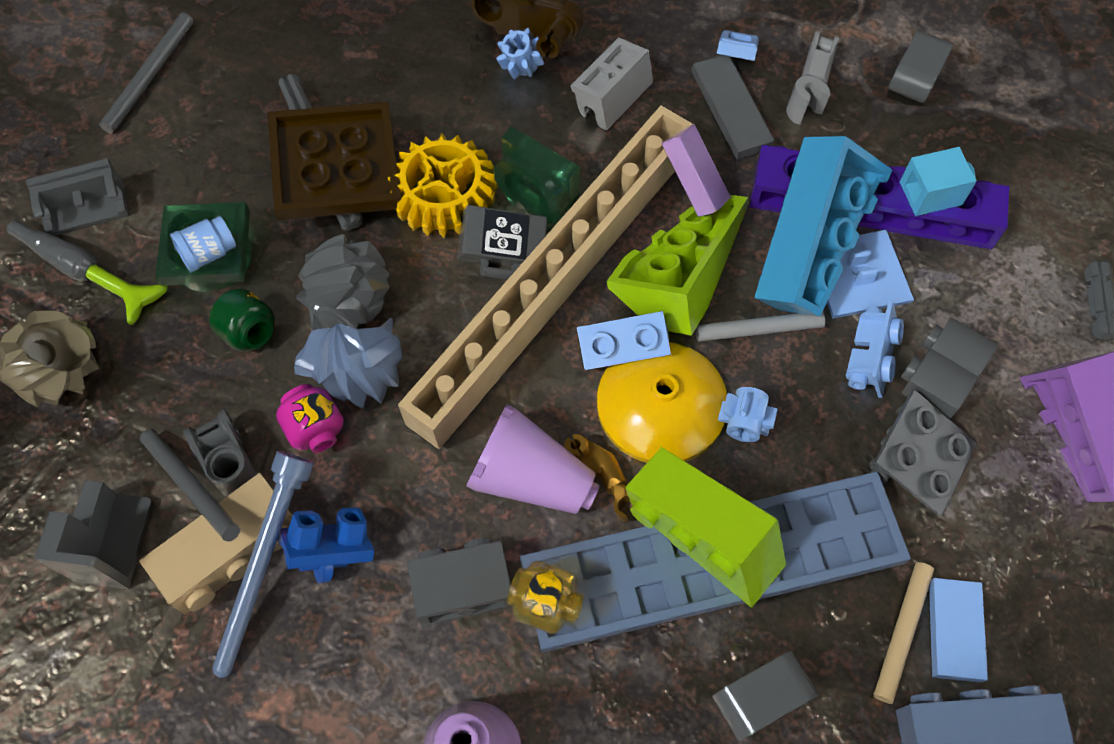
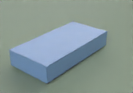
M933 578L929 585L932 677L980 683L987 681L982 583Z

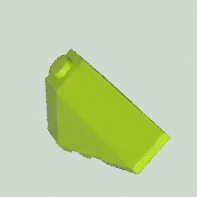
M730 195L728 201L719 210L698 217L694 207L691 206L679 215V224L668 232L659 230L651 236V245L641 252L634 249L624 256L607 280L608 289L638 316L663 311L668 331L692 336L709 307L749 205L748 197Z

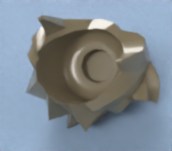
M33 311L29 313L25 322L16 324L3 335L0 341V382L10 387L22 399L36 407L42 401L58 406L59 398L66 390L83 394L85 389L83 377L99 369L91 351L92 348H96L91 329L87 327L88 322L75 320L59 311Z

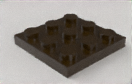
M388 102L267 112L274 212L277 220L393 210L397 208V203L401 200L400 188L398 187V177L394 176L398 173Z

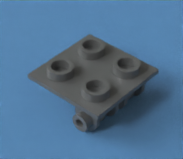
M912 390L905 404L899 407L897 411L898 417L894 425L890 426L886 431L887 437L882 439V447L877 457L871 460L869 466L872 470L870 473L878 471L882 483H886L888 478H893L937 516H942L977 443L916 390Z

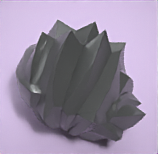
M341 234L328 239L318 248L306 254L305 264L298 275L303 282L302 287L304 290L299 292L295 298L309 309L312 330L332 328L338 323L357 329L359 324L373 320L381 311L385 301L384 295L390 288L387 282L390 273L384 268L386 263L383 257L369 241L356 242L349 240L345 234Z

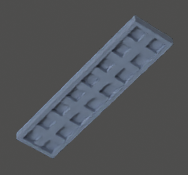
M878 471L750 501V503L778 520L786 560L785 568L759 600L903 565L911 560ZM645 526L520 556L527 589L531 579L536 574L547 572L549 568L555 569L554 573L563 583L562 595L554 618L552 617L551 609L547 606H544L545 617L533 614L541 653L745 603L691 557L673 545L668 538L654 527L648 528ZM530 601V605L532 608L535 604L534 601Z

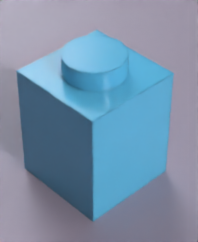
M960 147L912 157L900 180V184L915 216L963 205L977 181L972 164L966 161Z

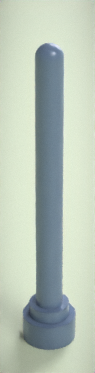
M277 451L271 471L275 472L272 481L276 482L212 667L213 673L219 678L227 677L233 669L294 490L300 489L303 481H308L314 462L282 451Z

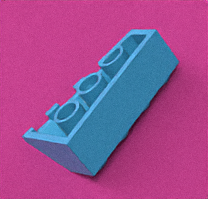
M846 136L804 137L754 298L779 311L820 317L843 271L840 261L845 251L854 249L860 237L856 229L863 215L872 213L878 201L874 193L880 182L888 181L893 170Z

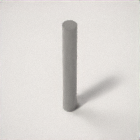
M822 312L820 317L797 313L700 324L696 328L697 341L701 342L825 327L824 312Z

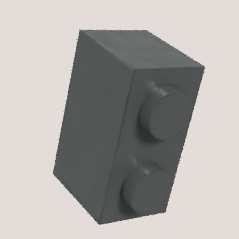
M479 538L465 543L464 549L446 552L443 548L429 549L420 552L418 559L407 561L416 618L422 627L515 607L501 541L492 542L490 538Z

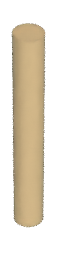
M915 563L873 695L876 699L885 703L893 704L933 576L934 568L925 563Z

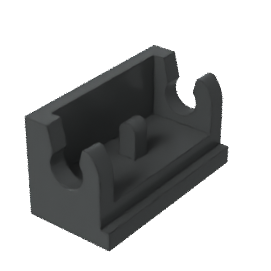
M108 158L26 179L35 218L42 217L45 233L57 236L129 216L123 181Z

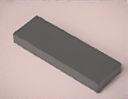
M720 55L693 63L692 74L736 160L759 154L762 145L774 146L775 140L730 56Z

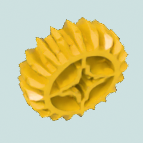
M441 133L437 141H431L425 136L423 145L419 146L411 142L410 153L399 152V163H396L398 174L394 176L398 177L401 200L397 203L396 211L401 221H408V225L413 231L422 227L423 232L428 237L434 230H439V234L445 238L447 230L454 229L460 235L461 217L467 205L485 208L494 206L497 190V178L494 177L495 168L492 162L488 160L484 149H476L473 140L462 144V139L457 134L451 141H448ZM474 181L471 188L462 196L461 193L467 189V184Z

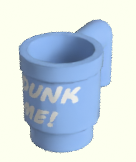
M221 216L210 221L204 219L183 230L170 234L175 250L179 253L190 273L225 256L226 251L236 247L233 236Z

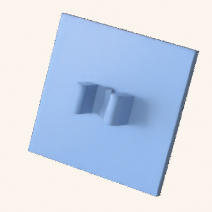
M886 230L860 235L854 249L845 251L840 261L843 271L827 301V305L832 319L864 313L869 307L884 309L887 308L888 301H893L894 306L909 304L914 301Z

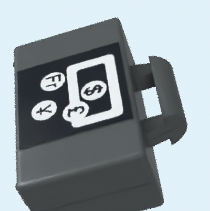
M467 205L461 217L462 226L457 259L480 263V274L483 277L508 280L545 238L547 217ZM488 264L511 265V270L488 267Z

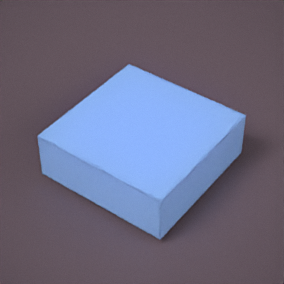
M724 30L719 40L717 54L754 61L759 38L754 35Z

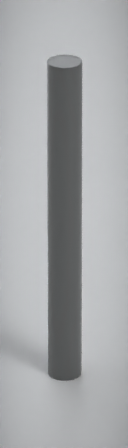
M181 13L101 120L99 126L104 131L110 134L114 133L191 28L194 20L188 14Z
M154 429L145 430L140 436V441L224 541L230 542L236 539L240 534V527Z

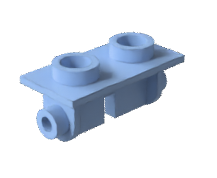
M888 301L886 313H883L879 308L869 307L860 315L854 342L856 346H868L869 350L852 348L846 372V378L849 380L848 385L851 388L863 390L866 388V385H874L878 398H883L886 382H892L894 379L896 367L895 357L892 356L894 344L900 345L903 339V319H897L893 301Z
M663 311L577 327L585 370L671 355L669 333Z

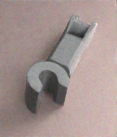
M816 31L813 36L802 76L797 79L786 109L789 119L796 124H801L808 105L817 114H822L830 96L827 81L839 41L837 36L832 40L819 36V31Z

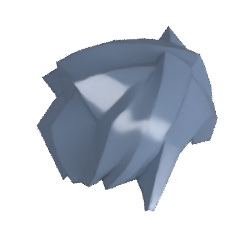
M390 317L380 327L355 329L338 323L332 328L311 331L304 348L296 356L294 364L295 374L312 377L318 381V384H322L336 399L342 401L349 399L353 404L362 409L364 408L367 395L382 404L387 386L399 387L397 364L401 361L403 354L400 339L397 335L392 334L393 319Z

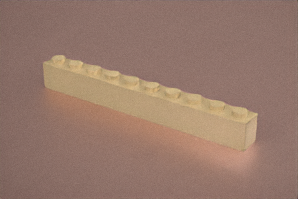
M662 105L654 112L401 400L398 407L406 426L440 450L675 172L662 142L693 125L691 122Z

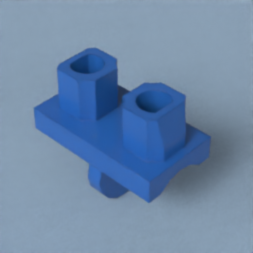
M358 507L342 508L337 512L336 524L323 525L320 515L313 511L294 512L289 528H281L277 539L278 544L284 550L287 568H299V571L313 570L318 583L330 582L333 576V568L347 567L349 563L373 561L375 551L367 535V521Z

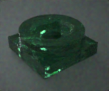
M511 126L501 137L503 157L494 167L495 180L503 194L520 211L525 214L542 215L547 217V223H555L579 199L580 167Z
M231 202L163 206L155 275L161 286L184 285L192 290L209 292L223 289L234 282H245V271L250 264L252 247L248 238L250 209L247 203ZM221 216L233 236L236 247L226 251L225 256L190 273L179 253L175 250L170 234L183 230L204 219L210 221Z

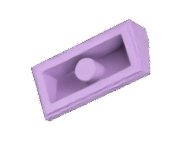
M695 124L662 142L698 217L719 210L728 201L730 195Z

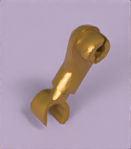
M572 434L574 439L571 440L568 437L565 440L564 448L593 470L596 476L600 477L607 493L612 494L615 499L613 507L618 519L622 522L629 521L628 517L620 511L621 506L626 502H630V499L625 489L628 482L617 459L611 452L586 439L583 435Z

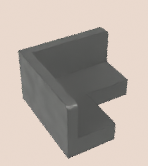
M85 480L73 516L69 513L49 512L34 559L76 583L130 589L154 502L148 497L117 494L103 482Z

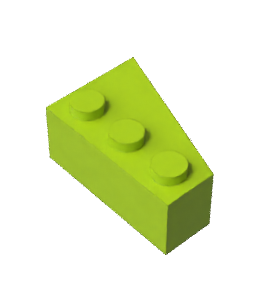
M662 447L625 487L632 504L630 511L640 523L648 528H656L673 545L691 557L751 608L786 566L779 522L776 518Z

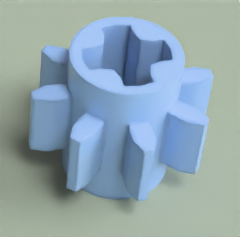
M526 28L524 32L510 30L504 40L497 43L503 53L497 57V60L502 69L508 68L513 79H516L518 75L532 77L538 66L544 65V61L536 49L538 38H533L529 28Z
M741 387L736 390L735 395L727 394L726 400L722 402L718 421L728 423L726 432L730 437L743 442H756L760 439V434L768 436L769 430L774 428L778 409L767 406L769 396L762 390L753 387Z

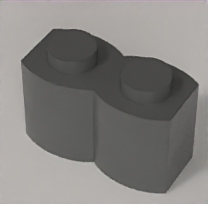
M952 317L944 328L937 324L934 326L922 344V347L929 351L923 359L915 355L901 376L902 379L908 382L901 394L908 398L911 391L916 390L948 419L960 408L998 347V344Z

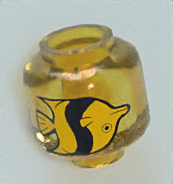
M535 561L527 569L521 567L517 571L509 590L507 603L513 606L514 617L517 621L555 634L562 630L567 621L576 623L583 606L584 595L577 592L578 580L575 574L542 561Z

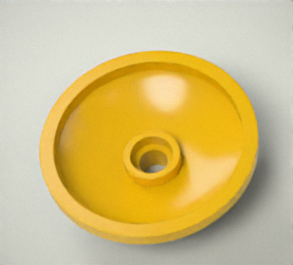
M669 342L671 355L608 366L599 383L597 412L603 430L611 442L622 452L645 463L661 447L685 462L696 458L711 447L725 422L718 421L722 402L726 400L727 396L722 377L707 358L699 352L678 343ZM666 385L671 388L672 392L664 395L658 392L657 387Z

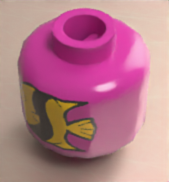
M304 384L291 389L282 396L280 400L281 405L276 412V418L289 444L297 450L311 449L313 453H320L329 449L337 442L335 436L342 429L344 419L332 396L326 389L313 387L311 384Z

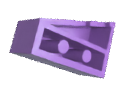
M1114 352L1066 362L1019 377L1025 389L1034 387L1042 401L1045 410H1042L1039 415L1044 424L1054 423L1066 447L1059 451L1087 502H1114Z

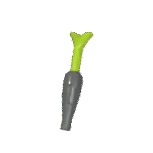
M18 220L11 221L7 226L8 234L22 241L38 256L67 277L79 282L91 280L123 298L126 305L127 323L133 325L139 319L142 307L158 300L168 289L166 284L132 285L99 267L97 257L88 250L54 235L30 228Z

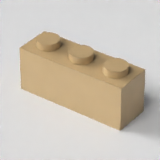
M260 473L219 502L221 507L240 527V534L236 539L230 542L224 541L204 516L201 515L139 560L167 603L184 615L189 611L194 612L208 605L214 599L215 592L229 581H237L244 577L274 491ZM287 510L281 528H289L293 516L289 510ZM278 541L276 542L274 551L280 550L282 548V546L278 544Z

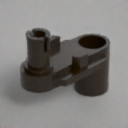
M569 0L471 1L474 15L481 22L493 26L498 34L508 35L510 30L524 32L526 28H529L533 38H538L536 49L543 57H546L549 49L552 48L549 54L551 59L560 53L564 43L571 42L577 36L583 24V14L580 8Z

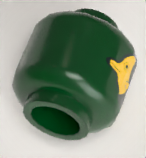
M234 289L221 295L213 304L209 313V324L213 332L234 350L247 352L255 350L268 342L273 333L275 316L272 309L249 290Z

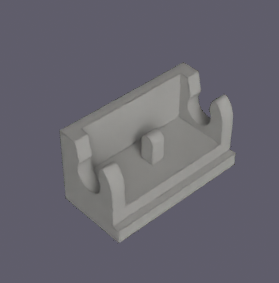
M618 37L571 85V90L575 93L578 109L582 116L586 117L592 109L596 114L595 119L598 126L608 130L653 83L649 50Z

